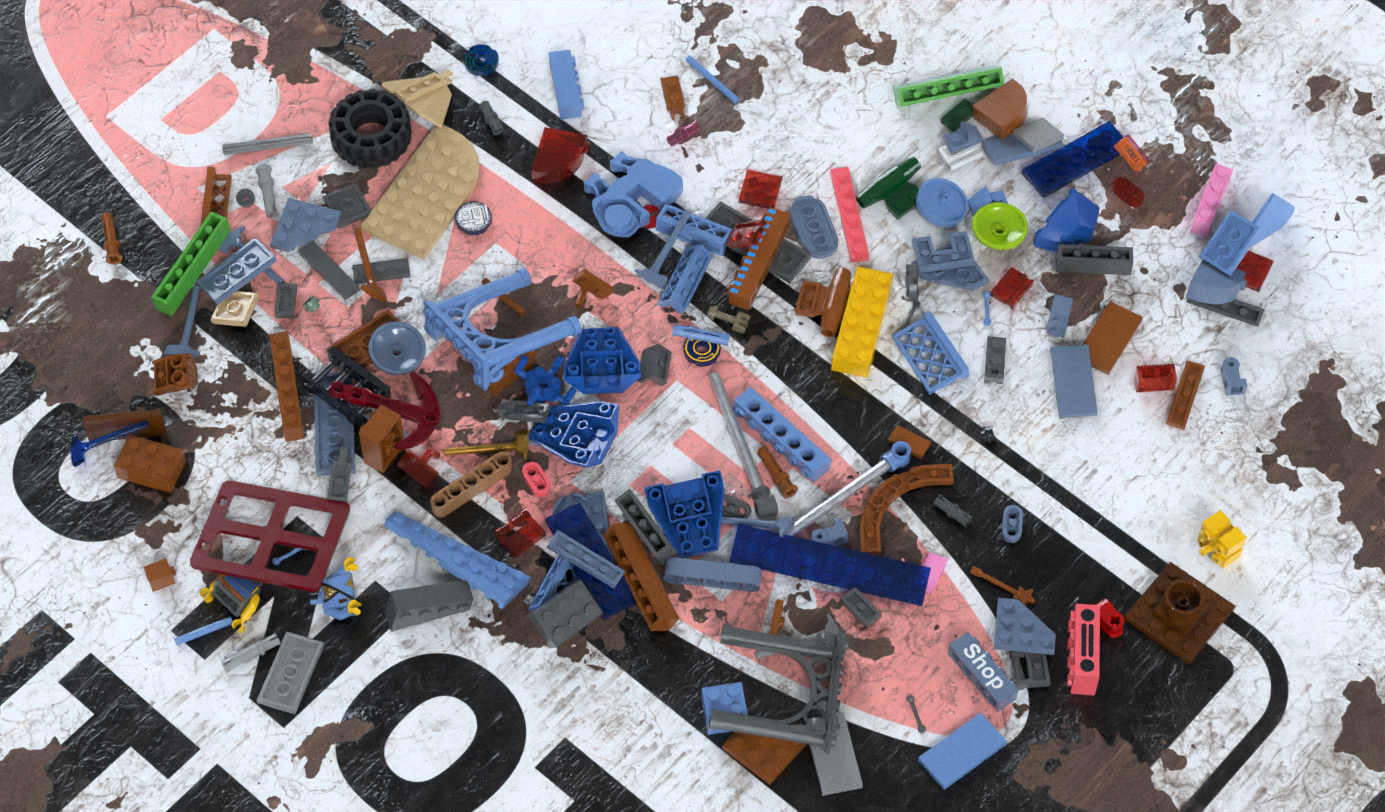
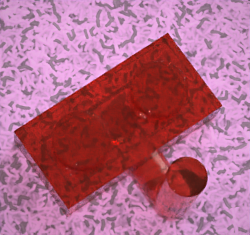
M408 449L397 465L424 487L429 488L439 472L427 462L430 458L439 459L440 453L427 449L420 458Z

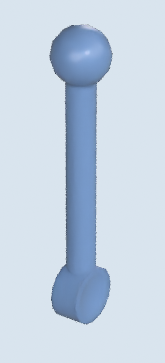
M986 291L983 293L986 317L984 325L990 326L989 297L991 295L990 292Z
M296 548L280 558H274L272 563L279 565L280 561L302 549Z

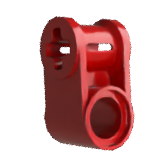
M1107 599L1101 600L1096 604L1100 605V627L1109 637L1117 638L1123 632L1124 617Z

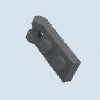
M987 336L984 383L992 381L997 382V384H1003L1006 338Z

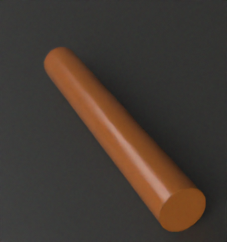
M484 278L481 283L485 285L491 281ZM507 294L498 296L521 317L526 313V310Z

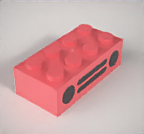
M1076 604L1074 611L1070 612V620L1068 621L1070 638H1068L1067 650H1070L1067 659V668H1069L1067 686H1070V694L1095 695L1099 681L1100 605Z

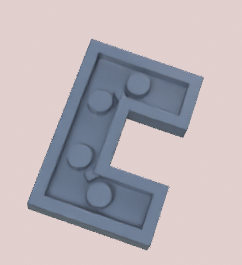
M967 231L949 233L948 239L951 249L934 251L931 236L913 238L912 246L919 273L974 266L975 259Z

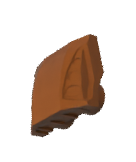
M190 353L168 355L152 361V365H154L155 386L153 394L163 395L189 388L194 389L197 386V366Z

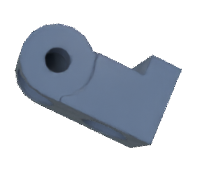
M1233 357L1226 358L1221 369L1226 396L1245 394L1247 388L1246 378H1240V363Z
M841 518L834 520V526L816 529L811 533V547L816 551H824L848 543V532Z

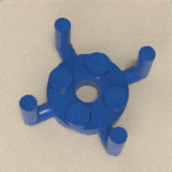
M522 356L514 373L524 379L523 386L525 385V392L529 396L526 401L528 406H532L535 401L539 403L550 401L549 403H552L555 400L562 405H569L577 390L574 387H570L564 397L560 394L562 382L559 378L554 377L564 361L562 356H557L548 372L542 367H536L535 370H531L528 373L523 370L528 362V357Z

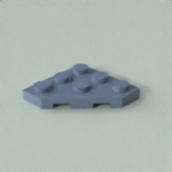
M288 198L270 246L273 249L285 252L295 250V247L303 243L312 242L326 232L331 233L335 231L342 213L339 210Z
M950 244L935 251L951 249ZM914 260L911 264H917V261ZM976 261L974 266L919 273L918 269V276L921 280L974 291L989 282L988 277Z
M998 598L994 649L1054 655L1056 634L1019 600Z

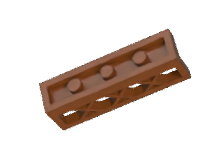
M207 167L201 225L210 212H215L218 209L223 212L221 216L227 218L232 176L216 174L215 167ZM217 181H227L226 185L221 188L216 185ZM222 194L225 199L218 203L215 198Z

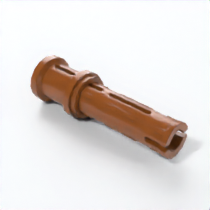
M106 212L101 215L105 236L103 247L107 253L106 262L114 265L122 261V255L119 251L120 242L116 239L113 214Z
M767 446L760 447L756 454L773 476V483L780 488L783 498L787 499L794 496L798 491V487L793 485L789 479V474L781 469Z

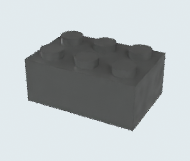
M578 580L569 584L527 616L550 649L558 647L603 612L583 582Z

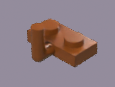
M586 269L574 275L572 281L580 287L575 302V307L582 308L586 293L588 292L603 300L613 294L614 291L613 286Z

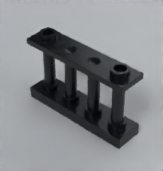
M332 346L328 350L329 363L312 379L305 373L302 375L303 387L307 392L314 393L343 414L351 424H356L361 428L363 425L361 414L368 406L359 405L354 410L342 398L335 399L331 397L329 393L330 386L325 389L318 383L334 367H338L343 373L335 381L344 383L348 378H353L358 382L355 385L356 387L367 388L374 394L391 398L390 387Z

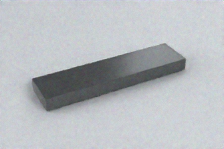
M314 241L298 251L299 255L345 301L360 291V287Z

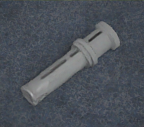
M263 164L255 169L259 177L258 187L262 190L266 217L269 218L270 214V218H274L278 213L273 192L274 179L271 178L272 168L270 165Z

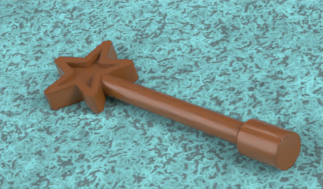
M975 566L972 567L971 574L982 577L1014 594L1013 599L1019 600L1024 605L1026 603L1035 604V600L1031 597L1033 589L1025 591L1019 586L1017 591L983 573L981 569Z

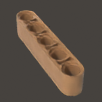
M499 452L435 493L431 497L433 515L439 518L448 515L508 476L512 472L511 455L508 452Z

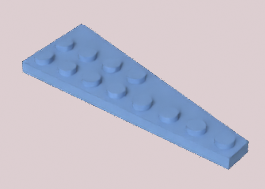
M395 511L385 519L384 526L399 537L410 540L413 547L423 549L427 557L437 559L439 561L438 565L458 579L468 581L473 590L479 589L482 591L487 600L493 599L499 604L498 607L501 609L513 600L530 582L531 577L522 571L515 570L503 562H499L486 554L474 550L470 546H466L451 537L439 533L435 529H431L418 521L406 517L402 513Z

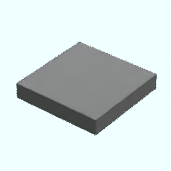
M1043 117L1016 128L1013 136L1032 152H1036L1064 139V134Z

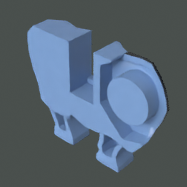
M623 151L610 161V170L612 172H624L627 175L608 185L596 172L584 182V191L586 193H593L596 197L592 200V207L599 226L605 233L619 238H630L641 227L647 226L650 223L649 212L635 202V199L642 196L652 205L662 210L665 204L671 205L676 202L683 192V179L676 172L655 164L646 158L629 157Z

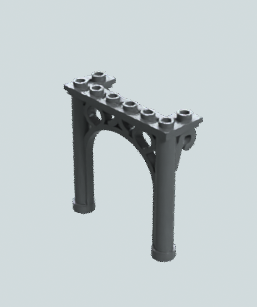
M723 624L720 644L786 655L799 663L809 679L810 699L799 714L784 720H772L712 709L708 729L716 731L717 729L820 746L821 750H825V754H829L831 746L835 747L836 738L840 732L838 716L835 713L839 711L840 700H837V695L841 693L842 683H839V678H842L844 666L840 664L841 661H844L845 650L848 649L849 638H846V630L838 631L837 636L831 632H820L816 635V639H797L734 628L729 624ZM803 656L812 657V659L808 662ZM816 663L823 664L826 672L824 674H817L812 666ZM829 678L827 690L821 686L820 682L826 681ZM820 701H826L825 711L820 706H817ZM810 713H816L820 716V718L808 719L807 715ZM800 721H801L802 724H803V725H795V724L799 723Z

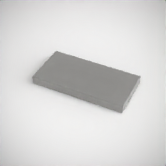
M286 631L259 693L257 703L296 714L324 648V642Z
M844 712L835 714L838 716L840 732L836 738L835 747L831 746L829 754H825V750H821L820 746L810 745L822 796L863 788Z

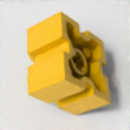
M1220 509L1202 522L1201 532L1197 541L1201 547L1199 550L1201 556L1211 552L1212 560L1222 568H1225L1241 557L1242 546L1245 545L1247 537L1237 526L1234 527L1230 523L1231 520Z

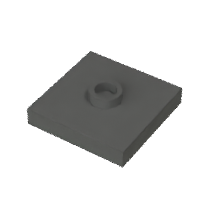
M357 183L323 196V201L327 208L339 210L342 213L337 226L338 229L367 218L371 213Z

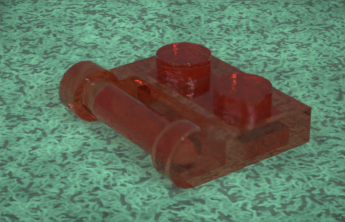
M525 508L507 524L493 530L497 539L515 558L546 536V531L531 517ZM525 521L527 523L508 538L505 535L521 522Z

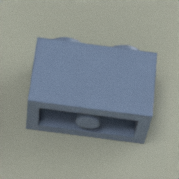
M1055 294L1049 315L1047 334L1065 338L1073 298Z

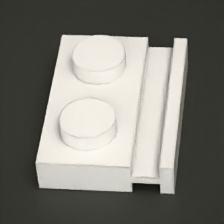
M977 144L952 153L947 145L941 146L937 150V153L945 164L950 167L951 171L982 157L983 153L978 149Z

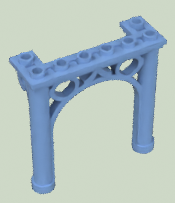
M526 268L516 270L514 274L437 303L429 302L428 300L424 301L425 309L423 314L425 316L424 330L426 334L436 341L442 333L445 339L449 340L454 348L459 350L464 358L469 360L474 366V383L479 385L484 391L490 386V382L495 383L503 377L504 370L502 367L514 360L515 357L568 336H576L582 332L580 321L576 316L515 339H498L487 336L471 324L468 318L469 314L478 304L531 285V276ZM455 316L461 317L458 320H453L452 318ZM479 345H489L490 347L483 349Z

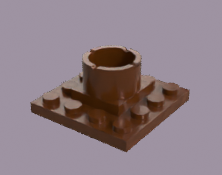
M1170 561L1126 613L1124 620L1190 665L1233 613L1236 606Z

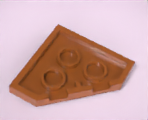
M734 732L723 744L722 749L770 785L807 744Z

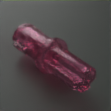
M693 121L684 128L680 127L677 132L666 138L667 143L670 146H674L683 140H688L691 135L701 130L700 125L695 126L698 122Z

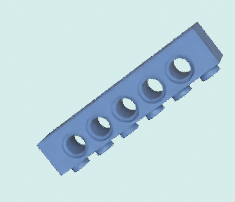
M749 387L734 399L735 414L739 418L742 417L751 429L760 433L764 441L770 442L779 454H783L792 466H796L805 478L815 482L830 470L831 458L752 387Z

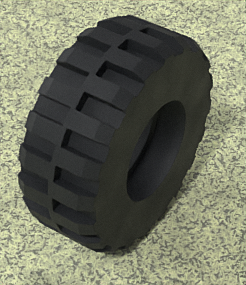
M375 89L358 90L354 94H348L345 99H341L331 111L328 125L332 147L338 153V156L342 160H346L350 165H357L359 168L364 169L366 167L376 169L379 166H387L390 162L398 160L400 155L404 154L408 149L407 146L411 142L412 134L410 114L405 104L401 100L398 101V97L393 94ZM366 123H378L385 126L382 131L372 135H364L355 131Z

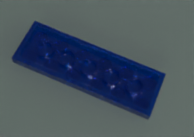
M1108 121L1068 143L1063 148H1059L1022 169L1021 174L1042 198H1045L1122 155L1117 150L1116 144L1124 137Z
M580 502L545 519L553 536L559 530L617 566ZM569 562L578 579L583 582L603 613L600 615L602 620L608 619L637 604L624 576H622L615 589Z

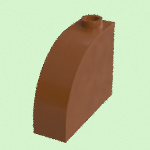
M1012 78L972 105L973 119L1002 140L1012 135L1014 130L1021 127L1027 118V95L1024 88Z

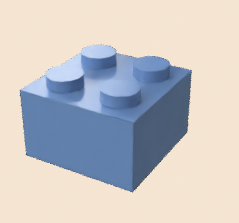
M742 682L701 688V700L708 735L731 732L717 729V731L708 729L712 709L748 715Z

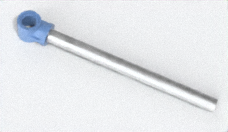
M903 441L894 443L892 449L880 457L881 461L795 521L783 537H780L778 533L771 538V545L775 549L779 548L886 471L893 472L899 467L907 466L911 454L909 444Z

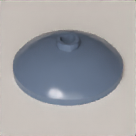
M390 322L375 330L370 338L368 350L373 364L378 369L391 375H405L413 372L421 365L426 353V344L422 334L415 327L403 322ZM398 352L400 355L395 356L393 353Z

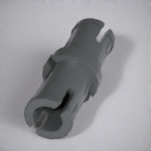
M488 101L481 102L479 109L484 115L485 123L490 126L494 135L502 133L504 128L498 120L497 113L493 111Z
M941 494L933 503V505L947 514L946 516L957 520L964 527L972 519V516L962 511L959 505L948 501Z

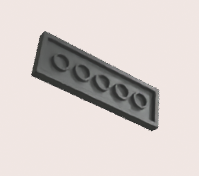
M721 201L705 218L733 229V233L726 246L742 256H747L749 243L751 241L754 242L755 231L757 227H761L759 223ZM705 225L699 226V229L701 230L709 229L708 226ZM721 231L715 233L716 236L722 238L726 235V233ZM783 239L769 272L790 284L810 261L811 254Z

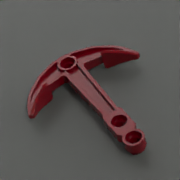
M414 372L411 373L410 377L416 388L417 398L421 400V406L370 393L366 389L350 384L344 385L340 381L333 382L329 388L331 397L335 399L342 398L351 404L368 406L376 410L380 405H383L400 414L401 418L417 423V428L413 429L401 442L395 444V449L414 448L428 440L436 429L440 418L438 398L431 386Z

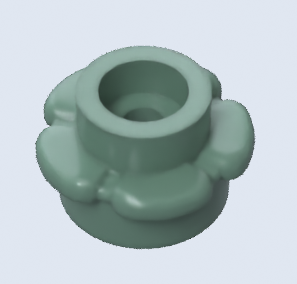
M315 296L310 297L303 304L306 309L305 311H311L312 313L320 307V299H317Z

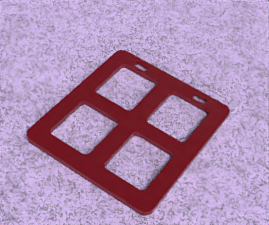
M225 481L221 485L192 553L190 566L196 570L316 592L322 587L348 519L350 505L346 502L237 481ZM236 495L276 503L266 526L242 523L224 518L233 497ZM222 499L227 500L225 506L219 505ZM296 506L332 513L325 535L323 537H316L282 530L290 507ZM223 533L259 540L260 544L252 563L244 565L209 558L208 556L217 535ZM203 543L209 544L207 550L201 549ZM280 544L318 552L310 574L308 576H301L266 569L274 546Z

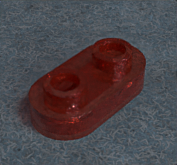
M1124 177L1116 178L1113 181V193L1131 207H1139L1143 204L1145 195L1132 182Z

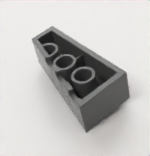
M466 580L395 590L390 593L385 615L390 631L393 632L466 612L471 609L474 599L469 583Z

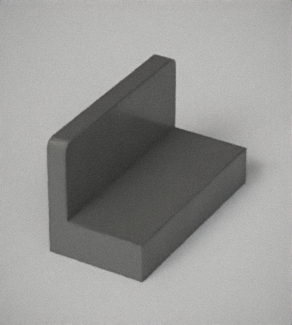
M659 343L644 349L640 363L641 378L637 381L643 383L651 379L660 386L667 384L672 352Z

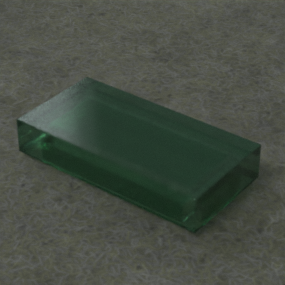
M966 98L963 99L941 118V123L952 132L958 130L961 127V121L967 122L973 117L972 105L974 104Z

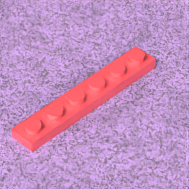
M849 168L830 169L850 262L869 260V252Z

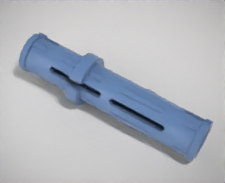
M674 324L672 336L689 338V341L694 339L728 346L730 334Z

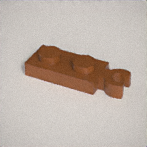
M679 77L660 78L667 111L671 110V119L675 120V114H680L681 119H684L683 108H685Z

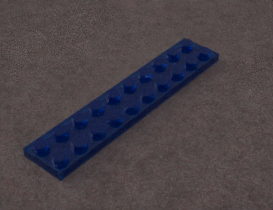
M742 524L737 526L729 560L733 564L756 566L764 571L846 590H852L856 587L864 594L920 607L923 606L931 571L930 567L786 534L780 537L777 532Z

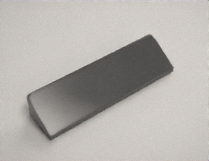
M1189 298L1186 302L1257 327L1265 310L1236 299L1225 304H1207Z

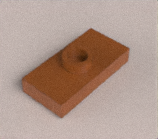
M777 599L775 601L769 634L778 635L779 629L784 628L785 617H782L784 600Z

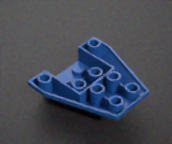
M619 327L582 329L564 364V381L583 394L623 393L641 378L640 361Z
M600 401L550 407L546 422H536L528 437L532 442L571 465L589 468L602 464L618 432L619 405Z
M721 470L701 474V478L664 486L661 483L644 487L648 507L666 537L678 552L679 558H688L719 550L725 493Z

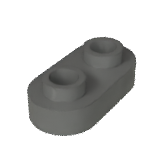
M724 493V500L727 502V506L723 505L722 515L738 518H749L751 516L752 510L747 502ZM740 508L745 510L744 514L740 512Z

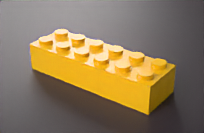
M857 266L832 357V371L865 378L869 377L893 285V273Z

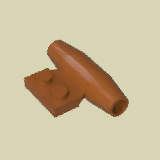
M838 268L828 288L818 282L803 281L795 315L813 318L814 316L821 315V334L829 338L834 337L843 320L849 298L851 272L846 268Z

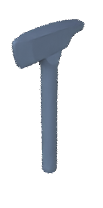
M686 210L683 212L654 265L643 271L634 270L641 278L661 289H664L668 277L659 274L660 267L689 219L690 212Z
M243 225L229 233L218 250L227 253L232 247L241 249L245 246L241 241V234L245 231V226ZM270 267L263 271L275 283H285Z
M193 287L183 335L179 345L169 344L165 349L164 356L190 353L193 357L200 356V351L192 350L189 346L200 287Z
M722 516L721 524L770 528L777 530L779 536L783 537L791 528L794 517L781 516L780 520L769 521Z

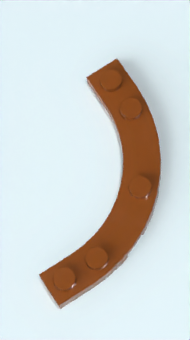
M952 464L923 465L910 468L909 471L893 475L873 492L861 518V556L881 555L880 524L888 507L899 496L923 486L953 485Z

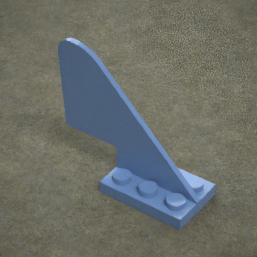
M1272 193L1253 222L1230 210L1199 257L1231 276L1249 248L1281 229L1292 217L1295 207Z

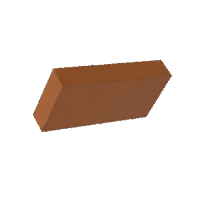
M899 425L895 427L888 438V443L892 445L898 441L909 444L911 455L922 459L931 445L930 441Z

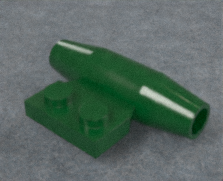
M910 157L893 165L876 177L856 196L859 206L864 209L884 199L886 208L897 220L917 207L916 195L919 188L908 181L921 169L919 161L915 157Z

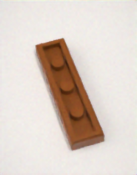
M1186 361L1166 425L1185 430L1205 365Z

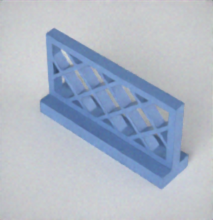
M931 311L923 314L924 318L891 335L893 341L929 395L959 378L965 379L969 377L968 366ZM922 325L926 328L925 335L915 333L916 328ZM903 335L910 336L908 344L901 343L898 338ZM913 337L923 339L922 345H911ZM926 340L936 343L934 349L924 347ZM910 349L920 351L918 358L908 355ZM923 351L933 353L931 361L921 359ZM935 355H944V363L934 362ZM919 363L929 365L928 371H919ZM932 366L942 367L940 375L930 373ZM945 368L952 369L956 373L951 377L943 376ZM929 377L939 379L938 384L930 388L927 383Z

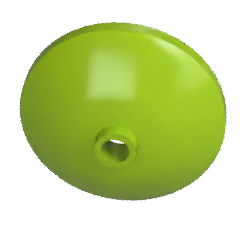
M995 202L981 207L976 212L972 222V230L977 240L984 246L995 250H1008L1023 242L1028 232V222L1023 212L1017 207L1008 203Z

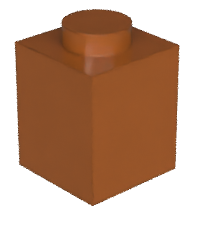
M166 558L144 566L146 577L153 592L175 584L173 576L177 575L173 564H168Z

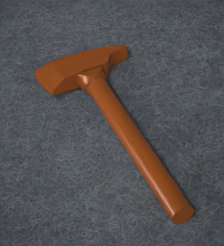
M355 228L354 233L367 279V285H361V290L375 299L387 301L384 290L377 286L361 228Z

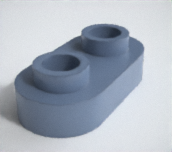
M1009 505L1004 509L1002 538L1006 542L1015 543L1021 538L1023 511L1020 507Z

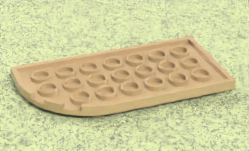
M435 125L360 226L361 231L425 260L455 218L458 208L466 203L477 186L480 170L479 159L476 150L469 140L447 126L443 125L440 128Z

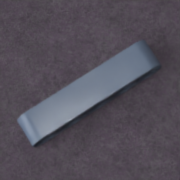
M671 557L666 559L663 579L668 583L756 592L760 589L762 570L756 566Z

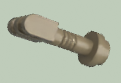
M715 305L714 307L710 306L707 317H710V320L718 318L732 323V330L739 333H745V327L748 325L747 321L750 320L748 314L738 311L737 317L718 311V306Z

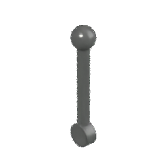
M920 301L913 302V308L905 323L900 326V330L907 327L916 309L920 308Z
M908 695L906 699L910 703L916 718L917 730L923 734L926 731V727L922 725L914 704V696Z

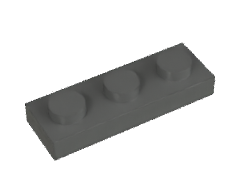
M408 258L370 263L376 282L410 278ZM363 264L352 265L354 282L356 284L367 283Z

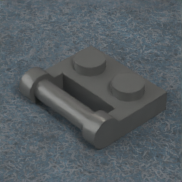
M1018 651L1008 652L1009 659L1012 660L1014 683L1017 685L1018 690L1050 686L1046 654ZM1025 657L1028 679L1022 678L1019 658Z

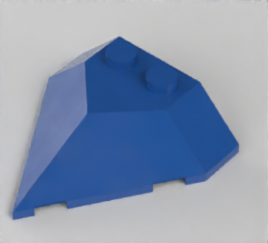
M1072 187L1069 191L1070 195L1065 200H1062L1046 219V226L1037 230L1033 245L1037 248L1057 252L1058 244L1080 245L1088 243L1093 237L1100 207Z

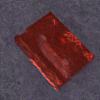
M763 219L736 223L734 225L736 228L729 234L726 245L729 249L757 245L764 231L763 226H766L767 223Z
M1011 267L991 290L990 295L1003 304H1008L1013 309L1032 287L1034 280L1028 279L1025 274Z

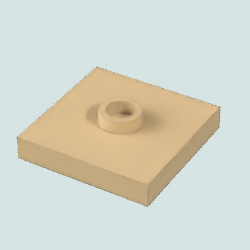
M236 291L216 306L211 317L212 323L246 327L259 299L258 294Z

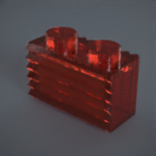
M1173 363L1164 365L1153 364L1152 366L1150 364L1148 366L1138 365L1134 376L1136 392L1174 390L1177 380L1175 364Z

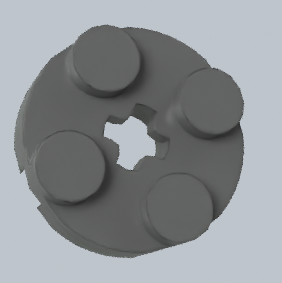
M906 264V275H909L905 276V286L907 287L906 302L918 301V265Z

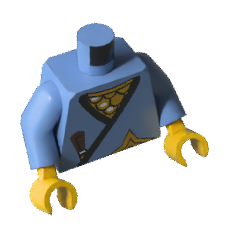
M347 557L344 565L323 581L321 592L310 593L311 605L322 604L324 614L338 620L360 614L361 611L357 607L361 606V604L355 600L353 576L350 573V570L357 571L358 565L353 564L356 562V559Z

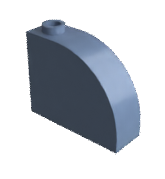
M1202 260L1190 282L1186 298L1207 304L1229 303L1237 297L1240 290L1244 291L1247 280L1244 279L1246 272L1235 269L1233 274L1229 276L1205 260Z

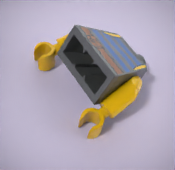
M221 574L210 584L209 589L203 588L200 590V596L204 597L206 603H210L215 596L236 617L241 616L240 619L232 622L233 629L241 624V627L238 629V633L241 634L245 631L244 622L251 618L258 606L260 587L263 586V582Z

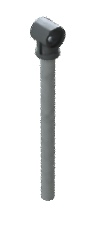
M714 372L709 375V380L752 486L751 497L754 500L756 515L758 518L778 514L776 499L774 495H769L770 489L763 485L720 374Z

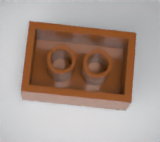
M380 405L377 410L372 412L370 420L366 425L363 424L359 430L364 463L381 473L386 471L401 451V449H395V444L404 439L401 415L383 405Z
M128 435L116 460L114 469L118 479L172 493L186 463L183 449Z

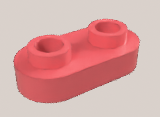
M526 463L522 468V476L535 496H547L551 491V483L538 463Z

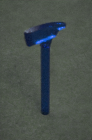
M148 421L138 422L89 442H81L78 440V436L73 434L71 440V461L73 467L79 466L86 461L84 453L88 450L149 427Z

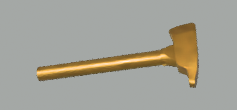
M528 430L515 432L514 435L517 441L510 443L444 448V456L511 450L518 452L519 455L524 457V461H527L529 451Z

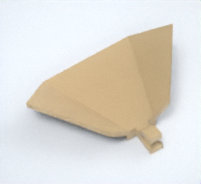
M448 69L439 75L434 72L425 77L383 81L381 88L398 97V100H401L419 116L442 128L452 97V93L447 85L453 81L449 78L453 76V72Z

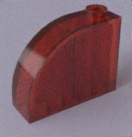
M544 127L531 169L532 181L555 183L572 176L580 168L585 153L588 154L590 143L587 142V135Z

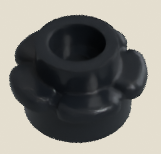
M983 426L984 430L981 431L983 440L991 444L992 441L996 440L991 426L986 428Z

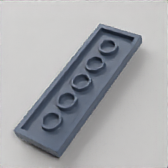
M343 372L328 373L318 384L327 389ZM348 378L343 384L353 385V378ZM314 394L316 475H331L332 460H334V456H339L340 446L349 448L348 458H352L351 474H356L354 424H351L343 414ZM348 402L347 405L354 409V404Z

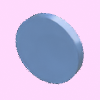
M934 178L926 181L916 195V205L920 214L928 222L938 227H954L962 222L968 212L969 205L965 193L958 185L947 179Z

